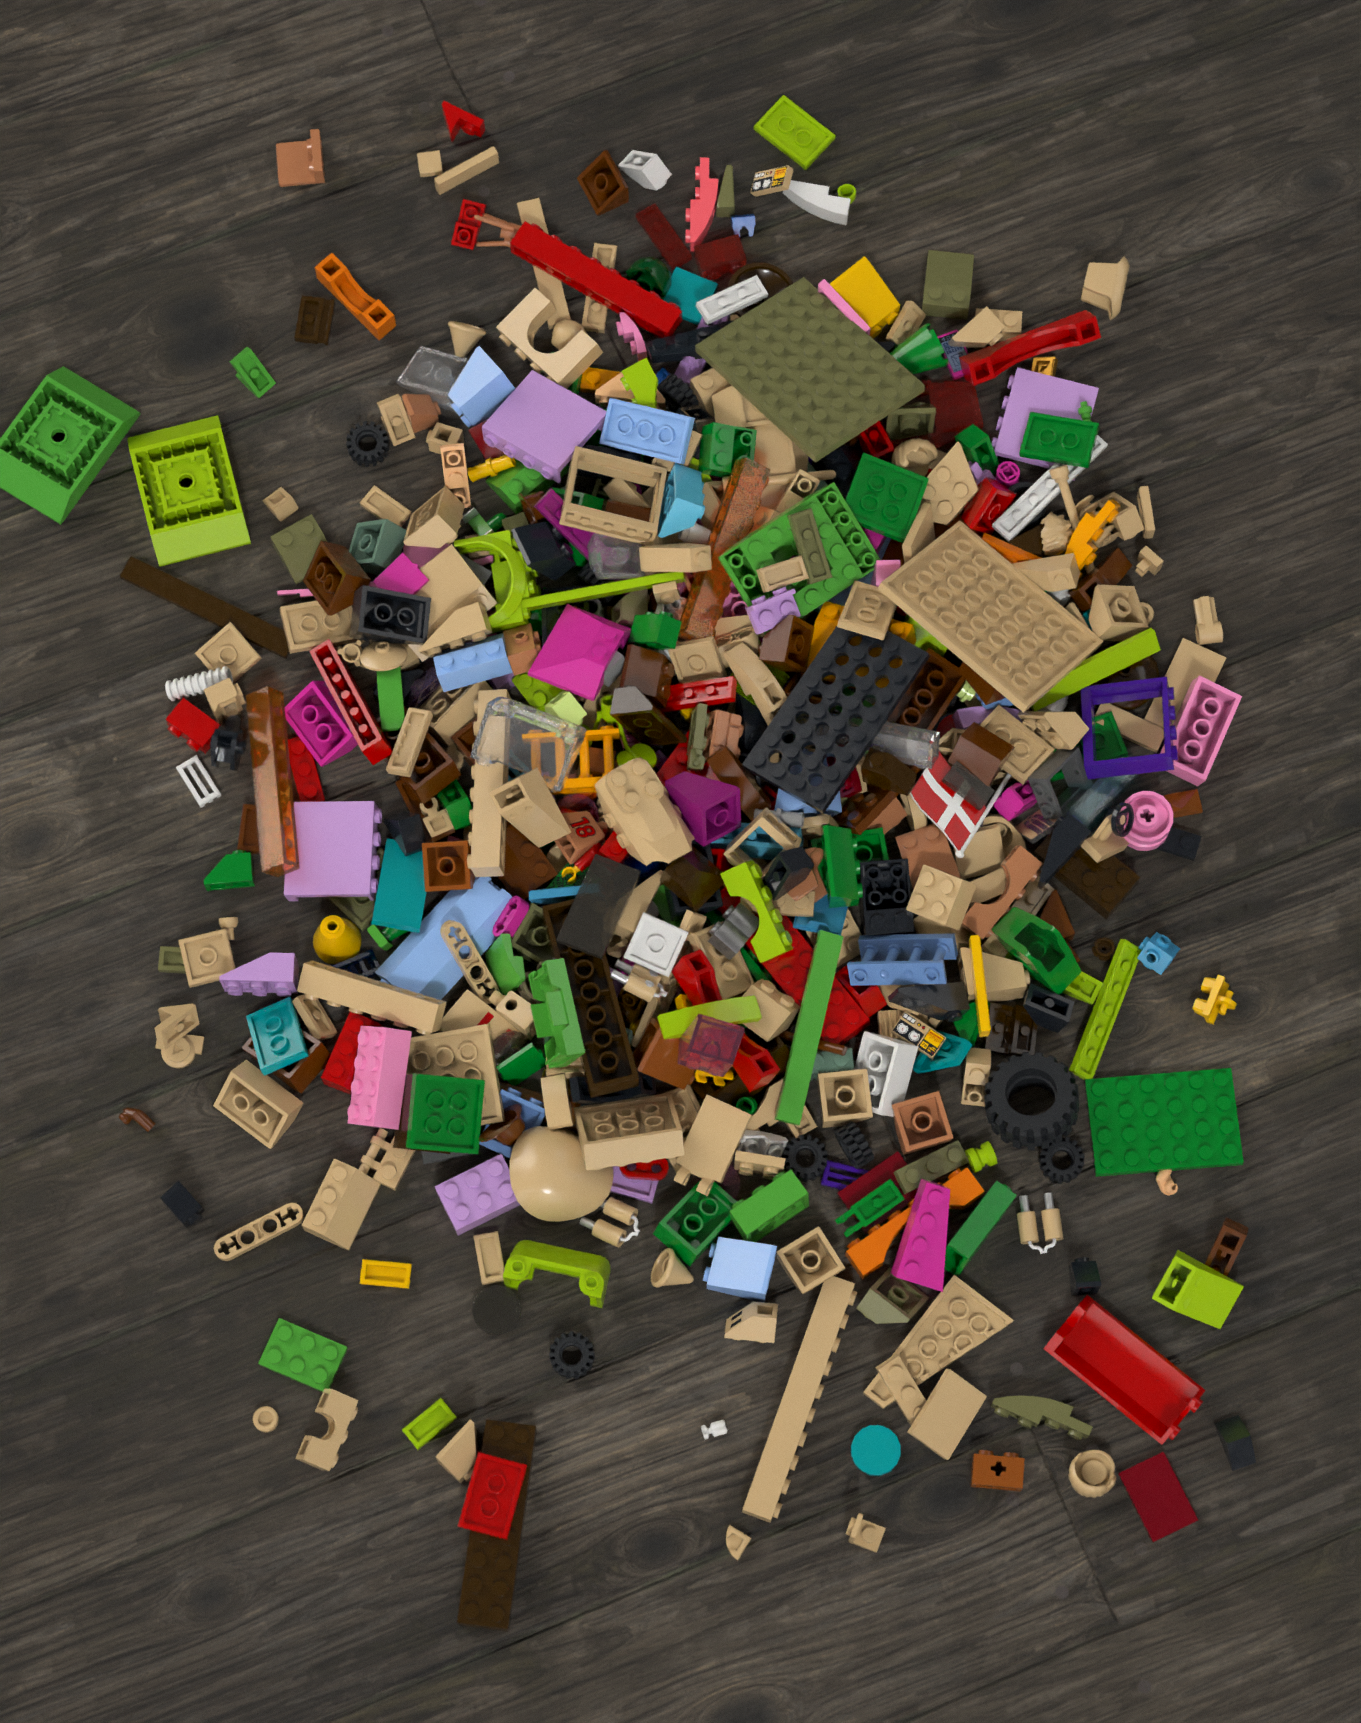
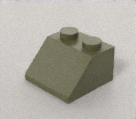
M312 514L270 537L275 551L296 585L303 581L320 541L327 542Z

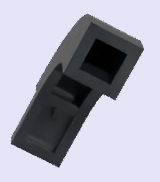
M637 1070L639 1086L590 1098L585 1077L575 1076L569 1079L573 1103H581V1106L657 1095L654 1077Z

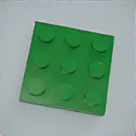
M863 452L845 501L861 527L904 543L915 520L929 478Z
M413 1074L406 1148L478 1154L485 1080Z

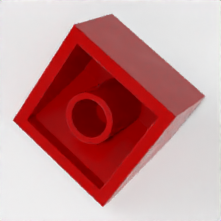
M985 477L978 484L979 491L964 507V513L961 518L972 530L992 535L995 530L992 524L1008 509L1016 494L996 480Z

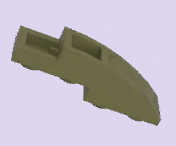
M1022 1395L995 1398L990 1406L995 1409L994 1413L1004 1418H1008L1010 1415L1018 1419L1017 1423L1026 1428L1037 1427L1040 1420L1043 1419L1045 1420L1044 1424L1056 1430L1061 1427L1068 1431L1067 1434L1078 1440H1081L1082 1437L1087 1439L1093 1428L1091 1425L1070 1417L1073 1410L1072 1406L1048 1398Z

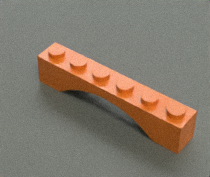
M968 1167L963 1171L960 1168L953 1171L948 1176L949 1180L942 1184L950 1189L949 1209L963 1210L981 1198L985 1192ZM914 1199L907 1204L909 1208L902 1213L900 1210H897L887 1218L889 1222L883 1226L877 1224L867 1232L868 1236L863 1240L857 1238L847 1245L848 1250L845 1256L862 1279L883 1266L885 1255L892 1241L906 1227Z

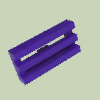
M827 1160L821 1185L842 1190L848 1185L829 1181L827 1178L831 1177L851 1183L857 1180V1178L830 1172V1167L859 1175H864L868 1170L855 1169L852 1166Z

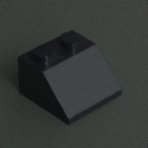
M548 522L521 526L511 530L527 566L556 581L576 564L572 556L573 550L565 542L564 536Z

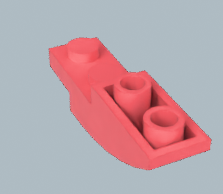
M700 158V166H695V180H700V187H695V200L691 199L690 208H686V222H690V229H686V243H690V252H695L704 240L716 211L718 179H709V158Z

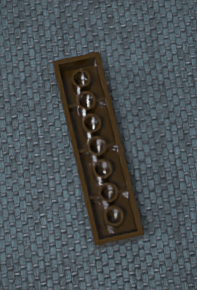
M590 895L543 906L542 915L553 958H564L585 1049V1053L580 1056L590 1098L639 1086L637 1069L613 980L610 977L611 973Z
M486 1419L481 1453L526 1464L527 1470L508 1539L504 1540L470 1530L457 1618L458 1625L509 1632L537 1435V1427L534 1425Z

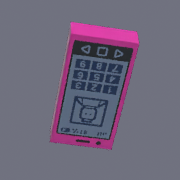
M957 329L938 336L944 349L942 356L944 359H948L949 365L947 367L953 380L964 377L959 357L968 354L966 347H954L948 344L950 339L958 333Z

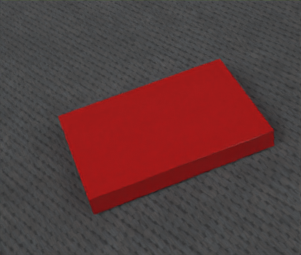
M478 1452L458 1527L507 1540L527 1465Z

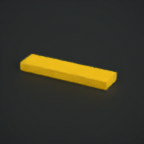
M972 935L969 938V950L979 1037H986L990 1034L991 1027L981 940L979 935Z

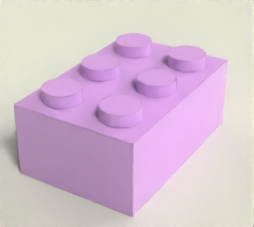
M502 1154L435 1186L437 1195L458 1236L520 1205L512 1190L509 1168Z

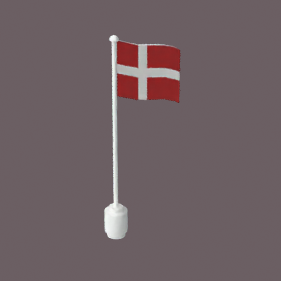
M1068 696L1038 711H1063L1068 704ZM938 749L914 785L910 795L919 809L945 834L956 849V857L963 858L965 849L1011 775L1007 773L986 807L972 787L949 766Z

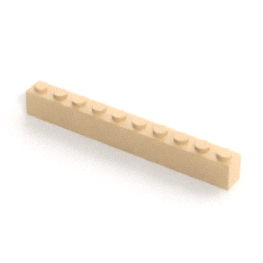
M832 1276L824 1281L742 1513L771 1523L773 1517L778 1518L782 1507V1504L778 1503L781 1493L786 1495L791 1480L786 1479L790 1469L794 1471L799 1459V1456L795 1455L797 1447H803L808 1434L803 1431L806 1422L811 1423L816 1411L815 1408H812L814 1399L820 1400L824 1385L820 1384L823 1375L828 1376L833 1363L829 1361L831 1351L837 1352L841 1338L837 1337L840 1328L845 1329L849 1315L845 1314L847 1306H853L857 1292L853 1291L855 1283Z

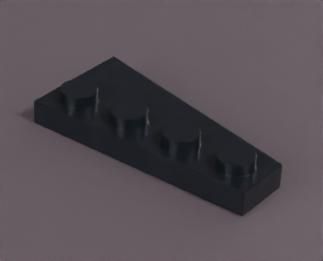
M734 320L645 342L647 353L652 363L682 361L685 356L703 359L695 352V345Z

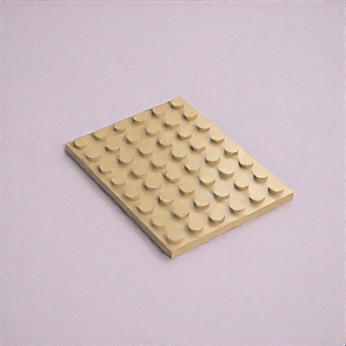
M958 521L882 581L878 587L884 595L1023 713L1087 659L1103 643L1102 639L961 521Z

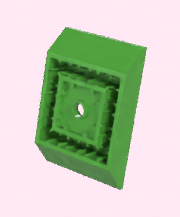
M64 366L46 375L0 438V488L61 525L141 415L140 412ZM61 432L65 434V438L61 442L53 441V436L56 433Z
M834 482L805 497L730 546L718 557L747 607L752 605L751 600L763 595H765L766 599L774 596L772 591L763 593L756 572L757 569L788 560L791 556H799L787 515L812 508L832 578L808 585L805 579L786 586L787 590L795 588L796 593L793 594V597L801 614L798 617L800 619L852 585L854 581H858L872 572L876 560H881Z

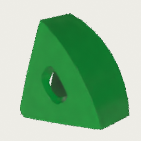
M1013 907L991 929L1003 947L1016 961L1023 963V968L1028 970L1031 976L1058 995L1081 973V969L1061 933L1054 926L1020 908Z

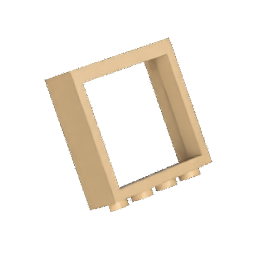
M575 446L570 461L559 524L652 546L658 530L667 468ZM577 469L654 487L649 522L571 503Z

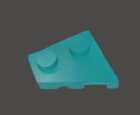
M936 1030L946 1037L945 1042L933 1059L920 1052L912 1070L920 1074L958 1066L966 1057L972 1044L966 1039Z

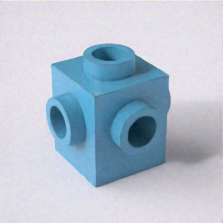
M1156 932L1151 939L1146 937L1139 946V949L1142 951L1137 959L1148 969H1153L1162 975L1180 948L1173 944L1167 936Z

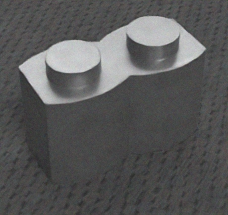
M741 903L735 908L731 905L722 915L725 918L723 923L721 924L718 921L709 931L712 936L708 942L729 960L738 953L759 927V918Z

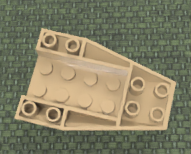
M730 386L712 395L716 423L757 430L752 477H737V480L796 474L799 469L807 472L809 456L738 390ZM789 484L740 489L751 516L753 517L759 505L774 510Z

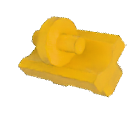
M1218 975L1216 979L1205 977L1201 990L1204 993L1210 994L1208 1000L1197 998L1193 1005L1194 1012L1203 1016L1207 1023L1213 1025L1218 1013L1225 1015L1227 1009L1234 1010L1237 1005L1235 1001L1231 1000L1234 993L1228 990L1229 984L1225 982L1224 976Z

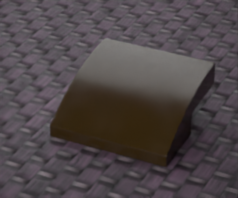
M990 1002L988 1010L991 1031L988 1036L983 1037L982 1049H990L991 1053L1016 1055L1018 1057L1022 1056V1052H1029V1055H1034L1038 1025L1035 1024L1024 1006L1016 1005L1012 1007Z

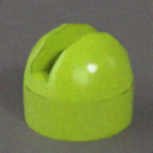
M850 184L841 185L838 188V197L849 198L850 204L853 203L856 198L855 187Z

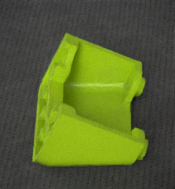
M522 1240L515 1245L504 1269L503 1280L505 1287L518 1290L519 1284L525 1280H533L535 1269L580 1278V1290L584 1295L589 1296L590 1306L603 1307L611 1270L610 1263L605 1257L530 1240Z

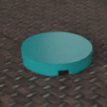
M870 1425L861 1429L855 1435L851 1444V1457L855 1466L870 1476H882L889 1473L897 1465L901 1455V1445L897 1436L890 1429L881 1425Z

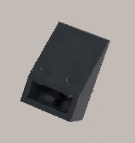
M908 859L860 862V883H862L863 898H860L862 935L914 931L913 913L906 910L911 898Z

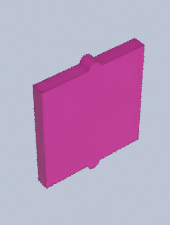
M402 553L373 582L381 589L415 595L429 579L419 570L418 564H413Z

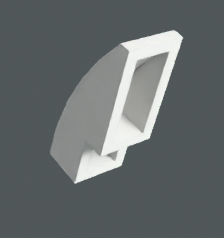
M791 180L789 189L783 191L786 197L805 211L830 222L847 225L850 199L829 195L828 186Z

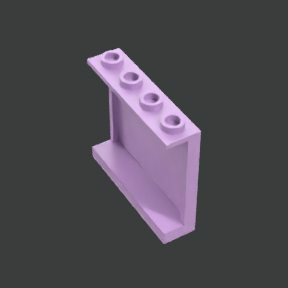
M1017 368L1016 374L1010 375L1007 388L1011 389L1010 396L1005 395L1001 409L1005 410L1004 417L999 416L996 430L1000 431L998 438L993 437L992 441L996 457L1001 456L1050 469L1055 464L1054 462L1024 458L1019 455L1030 412L1082 420L1081 415L1078 414V408H1081L1080 402L1087 401V405L1092 407L1093 412L1099 388Z
M532 370L483 424V440L490 447H496L503 451L506 456L519 460L527 468H533L540 472L546 479H552L560 483V472L571 460L575 446L583 447L597 430L602 431L607 411Z
M374 801L289 802L284 896L288 901H298L299 897H368L371 901H374L379 884L378 879L375 878L376 870H379L380 867L377 846L381 845V834L378 832V823L382 822V811Z

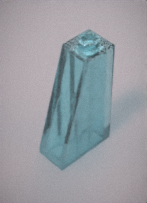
M1138 774L1099 778L1071 807L1068 814L1071 813L1091 831L1109 808L1134 782Z

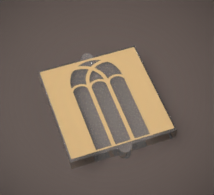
M1039 809L1032 815L1027 816L1015 828L1024 839L1034 844L1054 830L1052 826L1057 819H1044Z

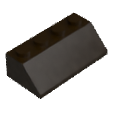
M751 1031L747 1034V1037L759 1046L767 1049L780 1068V1071L769 1084L749 1092L732 1066L730 1069L733 1072V1080L724 1079V1086L715 1085L714 1077L706 1076V1083L697 1082L695 1078L690 1086L702 1102L706 1095H709L736 1108V1103L740 1098L753 1097L781 1075L785 1074L790 1051L778 1036L767 1042Z

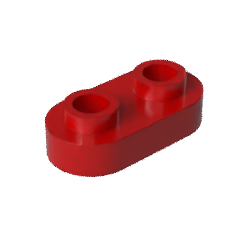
M666 1158L653 1160L648 1163H633L636 1165V1169L633 1171L627 1169L628 1165L619 1167L621 1174L628 1179L652 1181L662 1180L666 1177L669 1170ZM658 1165L661 1167V1170L653 1172L652 1167Z

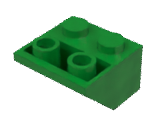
M716 422L702 426L703 436L701 438L698 471L701 474L718 477H752L757 430Z

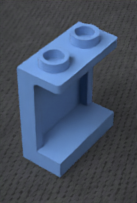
M510 1087L507 1091L501 1089L503 1109L513 1104L521 1105V1116L525 1121V1130L541 1126L546 1115L543 1102L532 1097L530 1101L520 1098L521 1092ZM495 1138L487 1142L479 1141L480 1145L508 1158L511 1157L514 1144L510 1146L503 1145Z

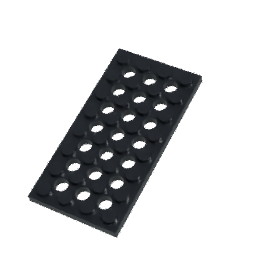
M836 626L743 762V768L824 814L930 658L929 653L888 630L883 641ZM855 636L862 638V642L857 646L849 644L850 640ZM878 647L882 649V653L878 657L869 655L873 648ZM840 656L849 657V661L845 665H838L836 661ZM893 659H901L903 661L902 665L898 668L889 666ZM867 667L869 669L867 675L863 677L856 675L859 668ZM828 675H833L836 677V680L833 684L826 685L823 683L824 678ZM881 678L889 680V684L884 688L876 686L877 681ZM852 686L856 688L855 693L851 696L843 694L846 687ZM814 695H821L823 697L819 704H811L810 698ZM870 697L876 699V703L872 707L863 706L865 699ZM834 706L843 708L842 712L837 716L830 714V710ZM801 714L809 716V720L804 724L796 722ZM855 717L863 719L862 724L858 727L850 725V721ZM822 725L829 727V731L825 735H818L816 733L817 729ZM787 734L796 735L794 742L789 744L784 743L783 738ZM840 737L849 738V743L844 747L836 744ZM808 745L816 747L815 752L811 755L803 753L804 748ZM775 753L783 755L782 760L778 763L770 762V757ZM829 756L836 758L834 765H823L825 758ZM801 765L803 768L799 774L793 775L790 773L792 766ZM815 776L823 778L822 783L818 786L810 785V780Z

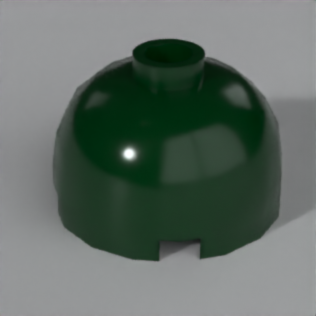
M644 257L635 261L626 271L627 276L625 279L636 281L640 284L641 288L648 292L653 291L657 293L662 300L671 288L672 275L665 263L653 257Z

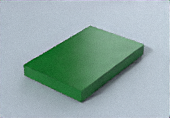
M1030 412L1019 455L1024 458L1089 468L1099 431V423Z

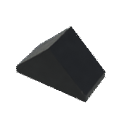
M404 811L383 819L384 824L405 856L422 851V843H426L419 814Z
M1238 1415L1214 1423L1232 1471L1256 1463L1251 1435Z

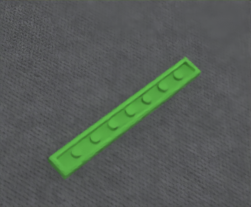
M823 930L818 931L775 1120L796 1126L800 1125L844 936Z

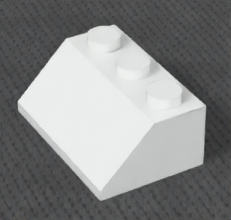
M864 1031L854 1070L867 1069L872 1112L893 1117L891 1105L905 1100L918 1046Z

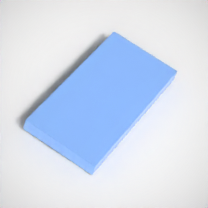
M610 398L599 444L684 464L695 418Z

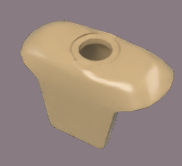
M1124 256L1116 264L1089 263L1081 300L1106 310L1110 320L1114 319L1121 310L1129 272V263Z

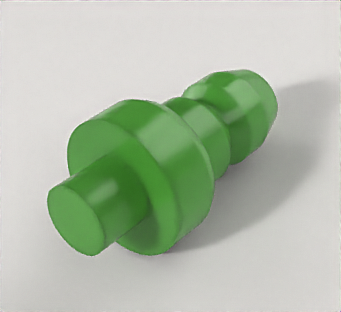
M1087 401L1080 402L1081 408H1078V414L1081 415L1082 420L1092 422L1090 414L1092 413V407L1087 405Z

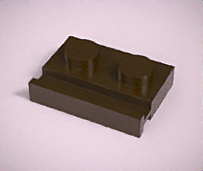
M301 296L294 336L295 342L329 344L336 304L335 299L325 300V298Z

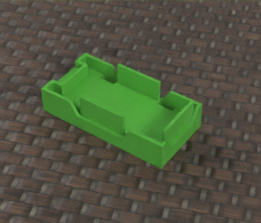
M564 958L546 960L541 964L542 967L528 974L533 998L542 1002L530 1005L537 1038L551 1037L544 1045L547 1058L545 1065H548L549 1069L567 1067L585 1053Z

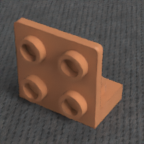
M319 129L310 130L311 139H307V141L276 144L280 187L325 183L322 140Z

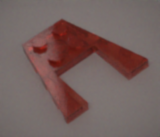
M922 380V383L925 385V391L917 397L928 395L930 404L936 408L934 420L936 433L903 438L891 442L894 448H896L906 440L920 438L930 441V443L938 448L954 441L956 435L972 424L982 429L983 420L975 386L969 382L944 381V383H931L930 380Z

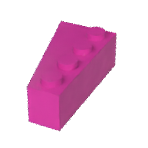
M921 1178L891 1269V1274L896 1278L943 1292L950 1189L946 1186Z

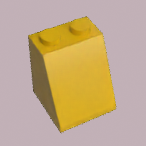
M865 256L830 283L834 290L870 327L871 338L879 335L882 331L881 328L886 324L891 325L894 323L899 315V302Z

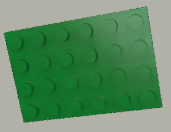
M1231 1068L1085 1079L1084 1085L1095 1177L1150 1173L1162 1170L1175 1171L1243 1165Z

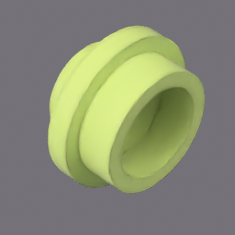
M965 679L956 696L959 697L961 702H964L966 699L970 701L976 692Z

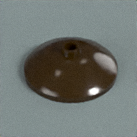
M758 262L738 269L730 279L728 288L757 275L768 292L767 298L760 300L765 302L792 285L793 281L779 267ZM756 302L735 313L741 317L760 304Z
M1114 642V643L1108 644V645L1102 647L1096 654H1098V653H1100V652H1102V651H1104V650H1106V649H1108V648H1110V647H1112V646H1114V645H1116V644H1118V643H1120V642ZM1152 655L1126 667L1129 673L1124 674L1120 670L1089 686L1159 678L1158 666ZM1151 698L1110 704L1127 711L1143 706Z

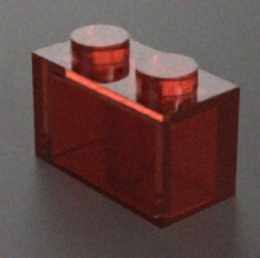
M738 234L694 246V258L700 276L705 279L714 280L723 274H734L738 269L746 265V256Z

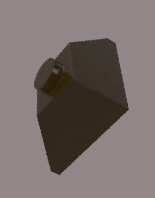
M692 846V851L674 860L664 870L660 878L663 884L695 912L724 884L720 875L723 872L694 846Z

